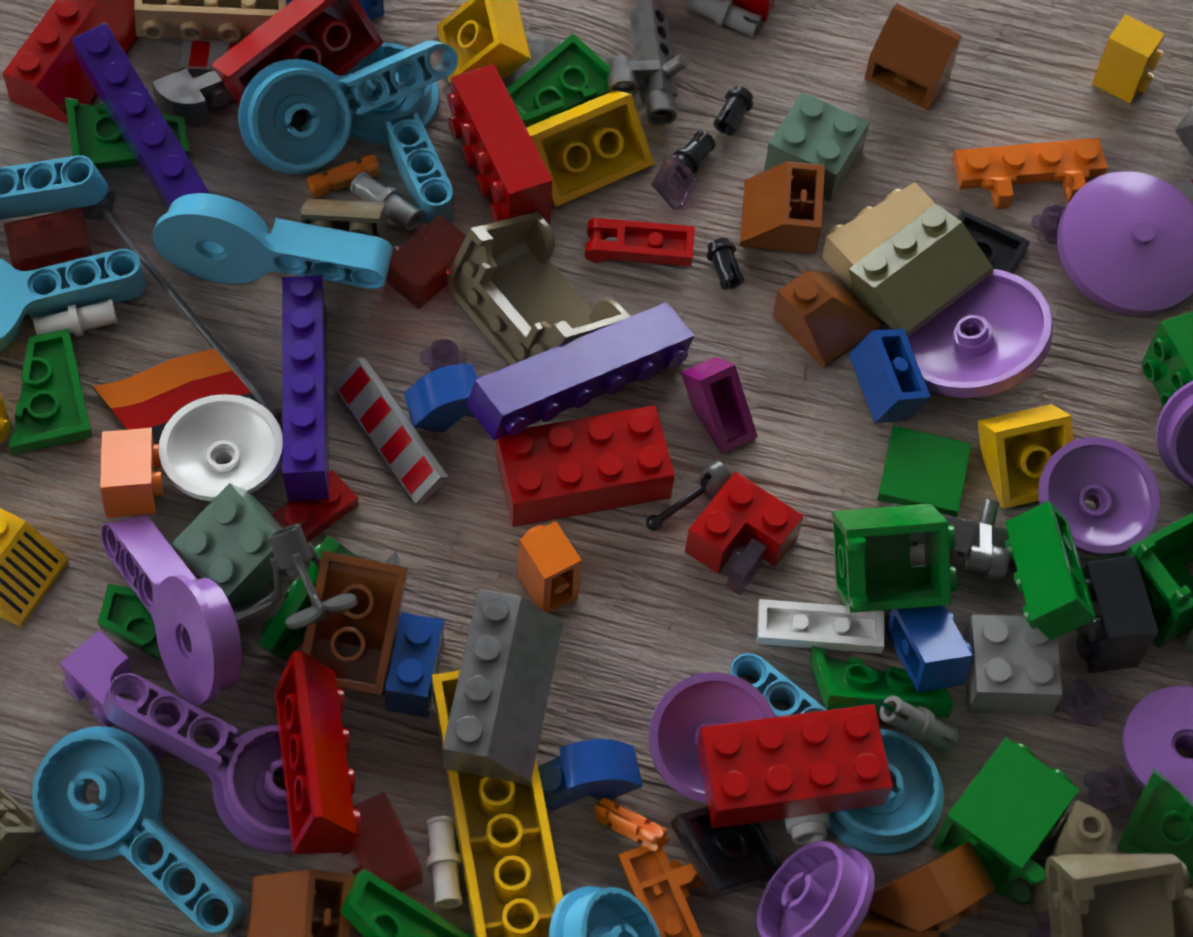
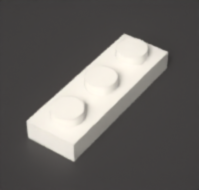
M759 599L756 644L812 648L814 646L826 650L882 654L884 649V610L850 613L846 606Z

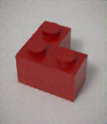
M735 471L688 529L685 552L717 574H719L741 545L776 567L797 540L804 515Z

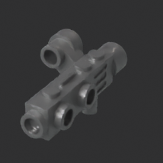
M637 0L636 7L629 11L636 61H631L629 57L622 55L610 59V74L607 76L609 93L619 91L630 93L633 96L640 89L641 102L646 105L648 122L653 125L663 126L672 123L677 118L675 97L678 96L675 75L687 68L689 61L683 54H679L674 58V53L671 50L670 25L667 21L665 5L657 0Z
M983 499L978 522L941 514L948 521V525H953L955 530L956 546L955 550H949V554L950 551L958 552L957 556L966 558L965 569L984 573V578L1003 581L1008 564L1016 565V563L1011 558L1005 545V541L1009 539L1007 529L994 526L1000 502ZM894 503V504H891V507H893V506H905V505H901V504H896V503ZM924 532L909 533L910 546L918 547V543L924 545Z

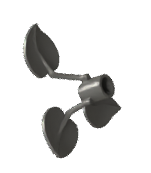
M295 524L275 531L268 536L275 558L270 559L274 577L273 592L234 605L232 609L237 625L274 607L273 604L283 599L281 570L284 569L287 576L300 574L313 604L312 607L299 611L286 619L285 623L289 629L316 624L324 620L328 615L334 616L351 609L358 602L356 596L351 593L340 594L324 602L320 601L307 569L312 567L310 559L319 569L321 558L315 552L312 543H307L301 525ZM395 551L384 563L400 566L397 552Z

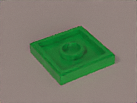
M893 425L877 500L901 505L932 504L940 514L957 517L972 444Z

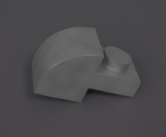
M186 68L152 82L155 102L162 114L184 117L186 127H198L209 124V110L223 107L234 100L215 70L193 79Z

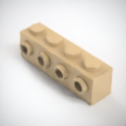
M135 0L136 37H148L150 39L184 38L190 41L199 39L223 40L225 42L242 41L286 6V0Z

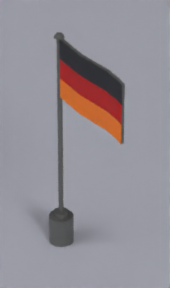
M108 186L107 195L98 204L77 208L86 219H101L104 217L213 348L170 359L123 380L93 385V389L126 430L152 428L154 444H159L165 425L181 408L195 400L223 394L242 396L258 402L267 408L278 422L281 418L280 410H274L110 213L115 202V193Z

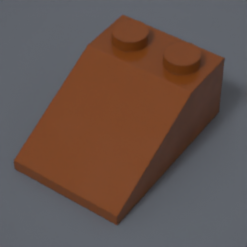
M328 551L322 552L315 585L320 601L324 602L340 594L351 593L356 596L358 603L343 613L334 616L328 615L324 620L307 626L302 651L335 671L337 687L381 696L385 695L408 567Z

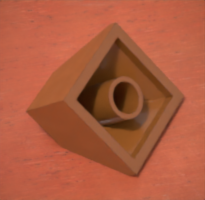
M806 271L777 291L773 317L823 368L857 346L872 330L882 328V323L831 272Z

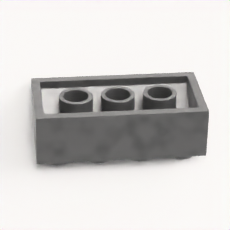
M478 589L442 748L443 769L526 785L531 784L563 623L521 596Z

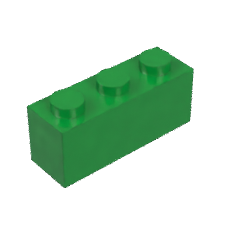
M1048 500L1006 521L1005 525L1009 539L1005 541V545L1011 558L1016 563L1017 572L1014 573V580L1024 595L1026 605L1022 606V611L1030 627L1033 629L1038 628L1052 640L1095 620V613L1069 521Z

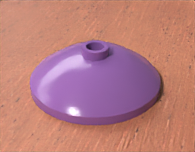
M1087 437L1074 440L1053 454L1040 476L1038 486L1039 504L1049 500L1069 521L1076 550L1096 556H1112L1124 553L1131 545L1146 538L1157 521L1160 510V493L1152 470L1134 450L1115 440L1102 437ZM1085 500L1093 501L1096 505V510L1089 509L1085 504Z
M720 672L693 675L671 687L657 704L649 726L648 741L651 758L660 776L672 789L691 800L707 803L697 750L701 727L775 717L774 712L758 689L737 676Z

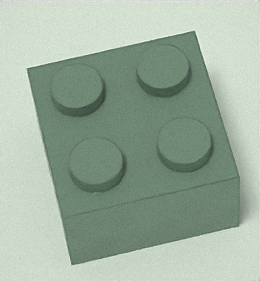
M802 91L768 144L764 171L786 161L825 165L823 198L831 202L864 148L870 122Z
M229 483L172 542V545L202 578H209L218 584L230 604L237 605L254 599L273 580V568L270 559L275 558L268 536L283 527L252 493Z

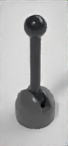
M715 460L707 465L700 474V486L658 516H649L646 520L647 528L651 531L659 530L663 521L704 492L709 495H716L732 476L729 470L719 460Z

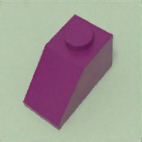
M713 357L681 372L691 406L720 452L725 453L758 438L734 364Z

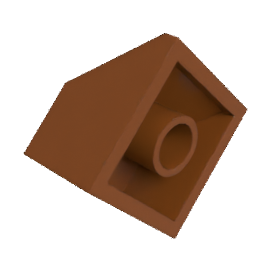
M970 841L875 890L868 910L918 932H922L934 925H937L939 931L942 932L963 921L964 917L983 908L985 905L981 898L996 889Z

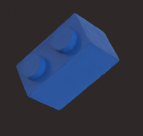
M904 329L872 330L849 354L875 424L908 421L931 398Z
M945 605L892 609L886 634L916 691L923 692L964 685L969 666L973 664V651L970 644L964 641L960 634L953 613L948 612Z
M401 613L385 687L386 711L429 717L433 698L432 675L438 674L444 644V619Z

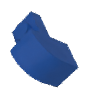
M456 364L436 369L421 377L403 393L413 427L444 433L463 416L476 418L467 406L474 381L480 378L476 376L473 365Z
M592 739L559 748V757L538 766L546 809L552 811L586 796L598 799L608 797L613 800L643 786L634 746L613 739Z

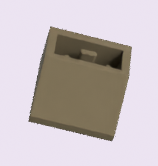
M307 199L301 208V223L376 236L385 240V203Z

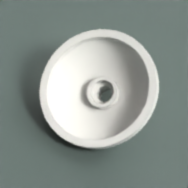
M213 395L187 404L171 417L165 425L159 441L160 463L168 480L186 495L205 501H213L229 483L249 493L257 491L274 476L283 457V436L276 418L258 402L237 395ZM222 461H229L227 464H219Z

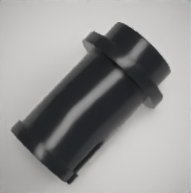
M736 86L726 93V102L713 122L714 127L723 134L729 126L727 135H733L745 112L750 111L753 107L752 93L740 86Z
M697 131L683 149H677L673 153V160L671 162L673 169L681 176L695 174L699 170V163L715 148L716 144L713 137L707 132L704 135V131Z
M728 238L713 240L707 246L706 257L714 264L721 288L727 290L729 288L727 282H729L731 289L740 286L745 278L734 255L736 252L735 244L731 243Z

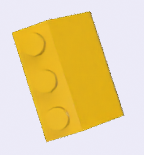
M612 91L526 127L553 180L551 204L554 207L654 165L639 115L630 93Z

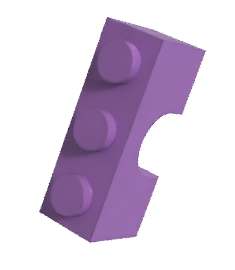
M99 630L60 663L65 676L62 684L75 700L79 702L84 698L93 707L90 712L101 726H113L116 729L134 735L112 723L104 713L103 703L110 682L122 673H133L129 658ZM115 695L117 701L122 705L131 706L136 704V700H126ZM158 714L154 716L157 723L161 726L172 727L176 725L173 718L169 715ZM134 735L151 750L156 760L166 753L161 748Z

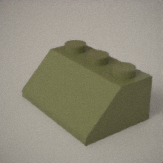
M937 204L933 205L849 268L854 296L869 311L891 328L904 329L907 337L911 336L994 273L992 265L963 222Z

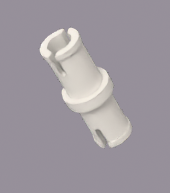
M111 298L107 301L77 308L76 304L68 306L67 311L39 318L35 317L33 322L37 335L69 329L70 334H75L76 337L84 335L86 330L118 324V318Z
M436 816L426 821L430 856L426 859L427 870L432 873L435 897L434 906L441 910L457 908L463 902L458 869L462 866L461 855L456 852L453 829L454 820L449 816Z

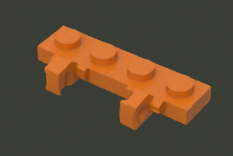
M1099 138L955 150L952 158L959 188L982 187L983 190H990L995 209L1010 208L1014 197L1013 185L1048 181H1062L1066 199L1069 203L1075 193L1086 184V181H1089V178L1105 175L1108 169Z
M641 845L618 855V861L632 894L647 908L658 927L661 937H702L687 904V901L690 900L688 891L703 885L692 863L681 866L678 859L669 862L663 847L660 852H653Z

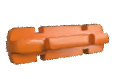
M369 154L359 158L360 162L358 163L352 160L326 170L327 174L325 175L322 172L311 175L307 178L309 191L313 197L317 198L328 194V189L332 188L334 192L350 186L354 178L361 172L367 173L371 178L381 173L379 161L374 154Z
M608 797L602 798L599 804H595L593 812L595 813L596 821L611 827V829L638 844L642 843V846L653 852H660L662 847L667 845L669 841L667 829L659 824L650 822L646 817L623 805L619 806L620 803Z

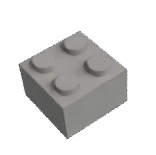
M972 614L963 634L964 641L970 644L973 651V664L969 666L966 677L968 712L1052 715L1063 695L1058 637L1050 640L1038 628H1031L1024 616Z

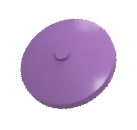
M1113 172L1089 181L1075 193L1061 215L1057 231V245L1059 256L1067 275L1082 294L1106 310L1131 317L1160 315L1173 310L1188 299L1193 293V204L1179 190L1151 175L1138 172Z
M993 269L994 273L909 336L908 340L928 390L948 397H984L1010 389L1033 374L1045 360L1053 339L1052 316L1043 294L1024 278L1013 273Z

